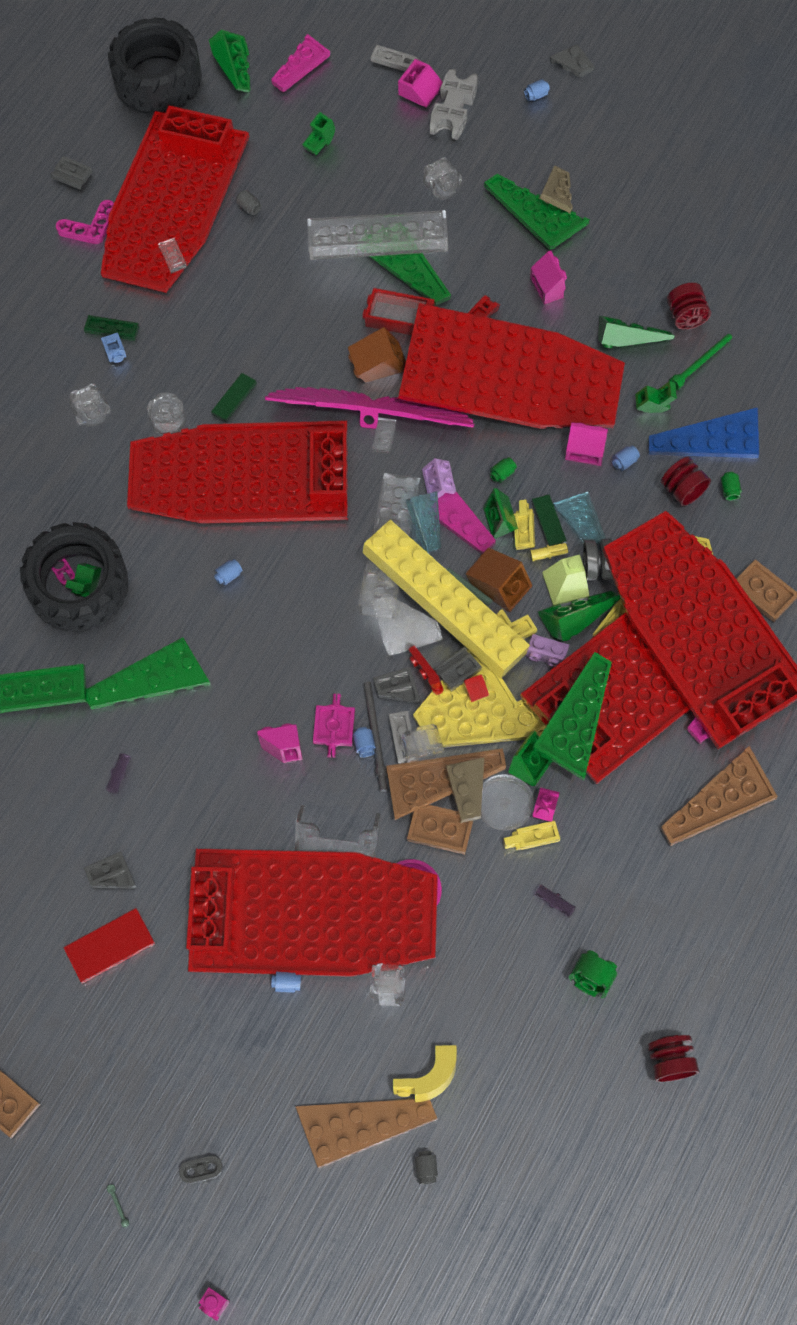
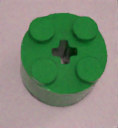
M588 950L587 953L580 955L569 975V979L571 981L573 978L576 982L574 986L592 997L599 994L602 995L601 998H605L617 977V965L612 961L603 960L596 952Z

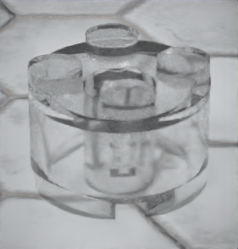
M445 157L426 165L424 168L423 183L435 198L437 197L440 200L450 198L456 193L455 189L462 184V175Z
M90 384L70 393L69 405L79 425L86 424L87 427L99 425L106 420L105 416L111 412L103 391L96 384Z
M160 393L156 395L155 399L149 401L147 412L156 433L165 434L170 432V434L181 432L186 423V414L182 401L175 394Z
M435 724L421 726L411 733L409 730L399 735L407 763L418 761L420 757H423L424 760L435 757V754L444 752L442 740Z
M378 963L372 966L374 985L370 986V998H373L375 1005L402 1006L401 1002L404 1001L406 979L402 977V973H405L404 965Z

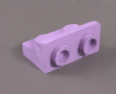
M434 458L422 469L429 501L435 502L445 493H456L449 461Z
M533 634L526 657L534 662L541 661L551 667H556L565 660L569 644Z

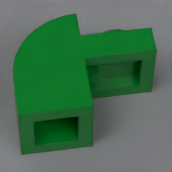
M321 112L310 123L312 133L302 144L305 149L316 156L325 145L329 146L335 134L333 120Z
M669 381L659 389L645 386L635 394L637 410L646 413H661L671 409L670 403L677 399L676 384Z
M87 563L78 564L75 578L68 579L65 587L72 589L71 593L83 597L90 595L98 585L102 568Z

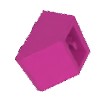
M414 59L398 81V94L427 108L440 91L443 82L430 65Z
M550 250L531 267L530 279L544 305L562 299L564 297V290H566V273L564 270H561L558 258Z
M571 423L565 460L601 466L608 429L601 426H589L583 423Z
M287 723L277 728L264 727L257 731L261 748L281 762L287 763L303 760L296 724Z

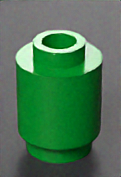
M510 457L503 458L490 468V478L494 482L502 483L515 473L517 469L516 463Z
M734 472L724 473V476L720 478L723 496L729 501L739 499L742 492L739 475Z

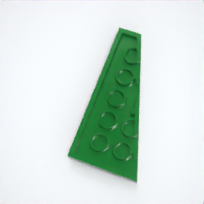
M499 174L484 182V187L549 250L560 245L590 222V219L586 217L581 218L574 211L568 213L552 204L546 203L540 199L541 195H535L529 189L521 188L515 185V182Z
M400 221L355 242V246L424 298L435 299V306L451 299L450 292Z
M182 637L87 688L86 701L92 710L111 706L118 702H131L142 697L145 699L174 693L176 690L193 689L195 686H208L211 684L185 639Z
M594 652L533 746L535 751L582 780L586 776L612 663Z

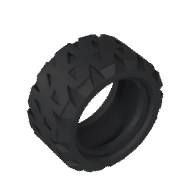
M145 18L135 21L130 26H125L119 31V36L113 38L109 46L108 62L117 94L121 95V99L129 106L134 105L137 110L144 112H166L169 105L180 107L197 92L202 77L197 44L190 31L184 29L180 23L173 20L167 21L165 18ZM154 56H168L177 60V63L171 69L159 74L145 75L133 70L140 61Z
M73 522V526L67 523L50 527L51 532L43 531L33 539L34 545L27 547L23 555V566L20 567V581L23 585V590L36 614L46 623H51L55 628L64 631L73 629L74 632L90 630L93 625L99 627L110 620L112 613L115 615L124 603V596H127L129 585L128 572L120 549L106 532L96 526L93 528L87 523ZM76 554L88 555L96 558L104 565V575L100 585L94 592L82 599L62 600L54 597L46 590V580L50 570L58 561L67 556Z

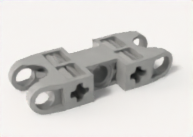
M450 69L447 72L440 89L441 99L445 101L444 104L435 102L430 120L431 135H435L441 129H449L452 132V139L458 140L467 122L468 109H463L464 104L473 105L477 93L478 74L473 73L472 76L470 75L467 79L463 80L456 77V69Z

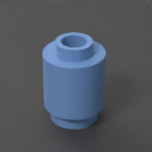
M541 79L527 85V88H524L526 99L528 101H535L547 96L550 90L549 84Z
M633 445L630 447L626 446L612 456V465L615 469L623 471L637 462L640 454Z
M235 559L232 561L228 560L215 569L216 574L214 577L219 584L227 585L240 576L243 570Z
M367 727L356 729V732L353 733L357 753L362 758L374 755L376 747L372 730L367 729Z
M277 971L276 975H272L271 988H275V992L295 993V991H300L301 975Z

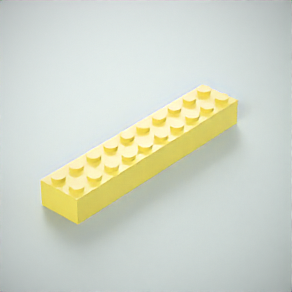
M391 519L364 543L362 553L500 679L527 654L530 645Z

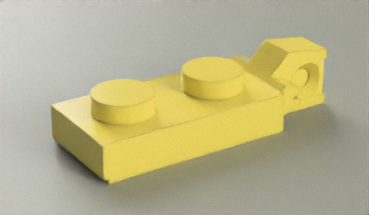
M526 499L519 500V511H516L514 514L518 529L515 530V548L517 550L535 548L534 513L532 509H529V503H527Z
M552 821L516 829L515 832H512V836L503 838V844L505 849L516 847V850H524L559 842L560 836L556 822Z

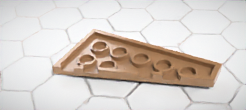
M750 746L712 779L680 811L662 825L661 830L669 846L777 799L778 796Z
M503 748L386 766L395 820L453 794L446 771L447 765L484 757L483 779L505 770L506 762Z
M415 1099L295 1106L318 1168L437 1120L430 1100L415 1102Z

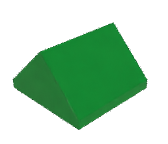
M494 488L483 510L490 534L494 539H497L518 529L509 497L499 489Z
M535 730L529 734L514 755L508 771L511 775L531 786H536L553 762L533 749L539 738Z

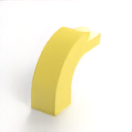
M456 1045L435 1046V1064L427 1075L420 1078L393 1079L394 1094H398L400 1097H408L410 1094H415V1102L427 1101L441 1094L451 1083L456 1071Z

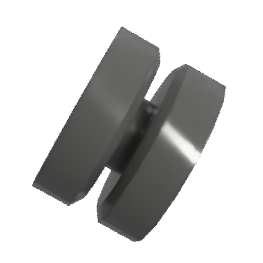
M611 538L601 539L598 547L594 539L584 540L582 559L587 581L597 580L599 571L603 580L613 579L602 550L604 546L612 542Z

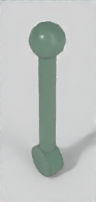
M110 1184L107 1186V1192L111 1194L122 1220V1227H127L129 1220L125 1218L115 1194L116 1187Z

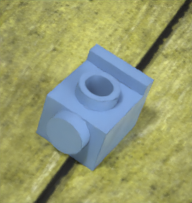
M118 332L101 338L109 362L119 363L126 357Z

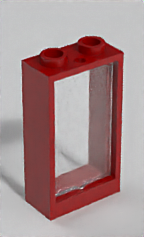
M373 288L372 294H369L367 298L368 307L363 311L365 327L375 329L385 327L391 332L412 335L419 303L435 306V299Z

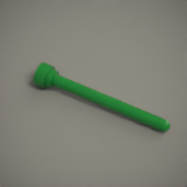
M726 334L684 372L673 375L669 381L676 384V390L683 387L686 378L732 339V335Z

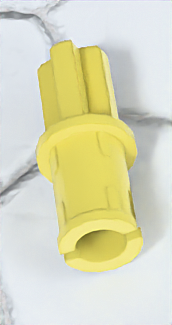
M567 544L546 545L544 548L530 550L532 561L546 558L550 560L551 557L567 554Z

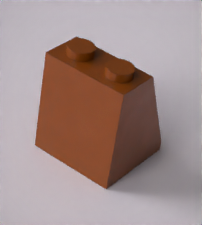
M385 327L348 347L350 353L348 357L355 367L353 371L358 379L361 378L365 383L404 372L406 359L400 343Z
M489 547L466 573L469 582L508 612L512 611L533 586L521 561Z

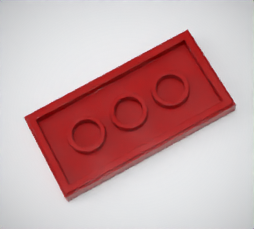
M135 908L63 948L80 982L83 984L153 946L155 942L139 911Z

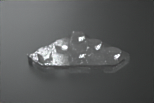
M392 596L372 601L388 656L407 651L414 645L417 648L443 639L438 621Z

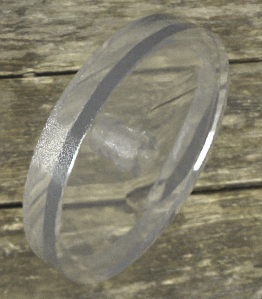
M503 774L493 776L483 783L481 819L487 825L498 830H513L521 827L529 820L534 807V797L530 787L524 781L515 776Z

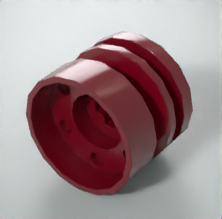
M698 283L682 284L670 291L667 296V303L672 312L674 323L679 329L696 328L705 323L711 316V310L705 299L706 296L703 288Z
M684 457L673 464L661 479V484L665 488L667 487L670 493L674 492V498L682 506H687L697 500L711 483V479L703 470H698V465L690 457Z
M690 1035L665 1036L647 1045L648 1050L654 1052L650 1055V1059L661 1060L660 1063L652 1067L656 1082L675 1081L699 1074L697 1059L686 1057L687 1054L694 1051L693 1046H686L692 1043Z

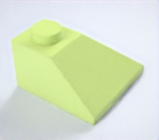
M580 555L561 559L542 572L552 605L564 604L572 600L589 597L586 572Z

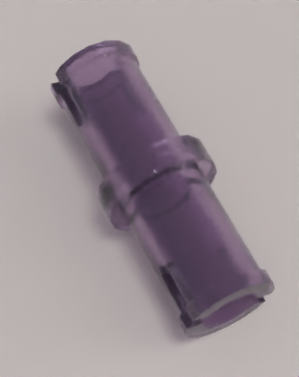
M119 753L115 767L111 769V777L105 788L108 792L117 794L122 779L126 777L125 771L131 757L124 753Z
M543 884L537 889L535 896L550 904L549 907L552 909L556 908L567 917H570L575 911L576 906L561 898V894H555Z

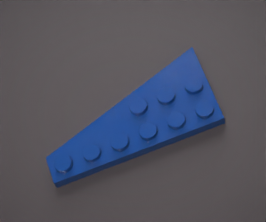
M758 407L649 435L648 455L758 458Z

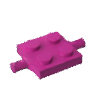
M336 693L333 694L332 704L327 706L316 705L313 744L328 746L327 757L331 758V751L332 758L336 757V747L352 746L355 707L340 705L341 694L338 693L337 696Z

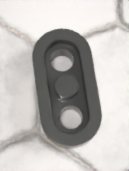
M207 1156L183 1163L180 1167L179 1175L187 1184L203 1182L220 1176L223 1165L216 1156ZM211 1164L216 1165V1169L213 1172L208 1170ZM190 1169H194L195 1174L192 1177H189L187 1175Z

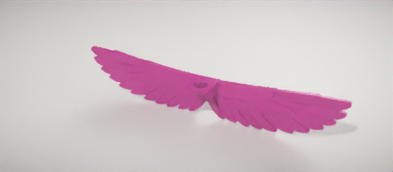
M312 387L285 388V390H276V392H271L268 396H265V400L286 402L287 404L316 405L317 407L359 410L360 426L364 428H377L378 413L417 420L424 419L448 425L474 427L473 420L468 418V415L461 414L459 411L398 399V397L390 398V396H385L372 400L363 393L359 394L353 391L350 393L342 389L339 391L332 388L316 389ZM366 415L374 418L372 424H367L364 421Z

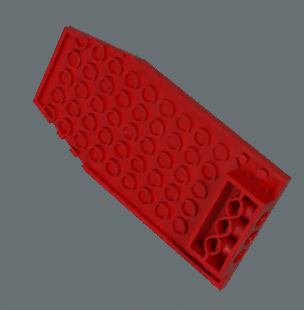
M169 105L166 113L155 111L109 213L101 276L167 293L206 242L249 140V132L233 129L231 119Z
M419 303L398 399L539 429L571 427V423L613 428L625 362L558 332Z
M347 421L202 424L194 429L188 430V428L181 429V432L173 434L169 432L156 438L152 436L131 441L127 507L131 510L196 523L348 520Z
M664 511L604 546L602 550L629 621L719 750L797 701V664L727 565L721 559L718 560L709 548H705L700 544L693 534L690 535L684 529V526L672 515Z
M626 612L520 694V697L547 726L594 652L612 662L586 771L596 785L690 710L629 621Z
M196 849L195 867H191L186 949L189 950L188 972L276 975L277 971L307 976L354 977L436 958L438 875L357 852Z

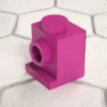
M540 787L532 817L552 822L560 792Z
M209 1287L199 1301V1304H201L199 1309L218 1321L230 1301Z

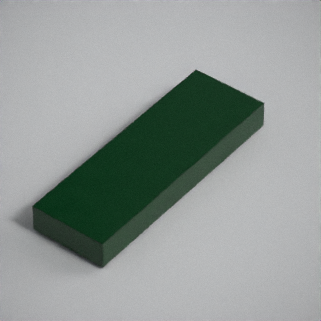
M88 315L84 332L101 336H108L118 332L120 339L135 341L140 326L136 322Z
M241 373L212 409L211 414L227 423L256 386V380Z
M550 494L533 498L532 504L547 545L567 544Z

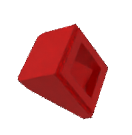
M482 674L464 681V688L471 703L489 696Z

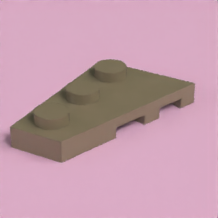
M554 165L540 196V199L546 203L552 204L568 213H571L573 209L571 204L572 195L569 190L571 187L570 173Z
M484 757L447 765L446 771L461 823L480 819Z

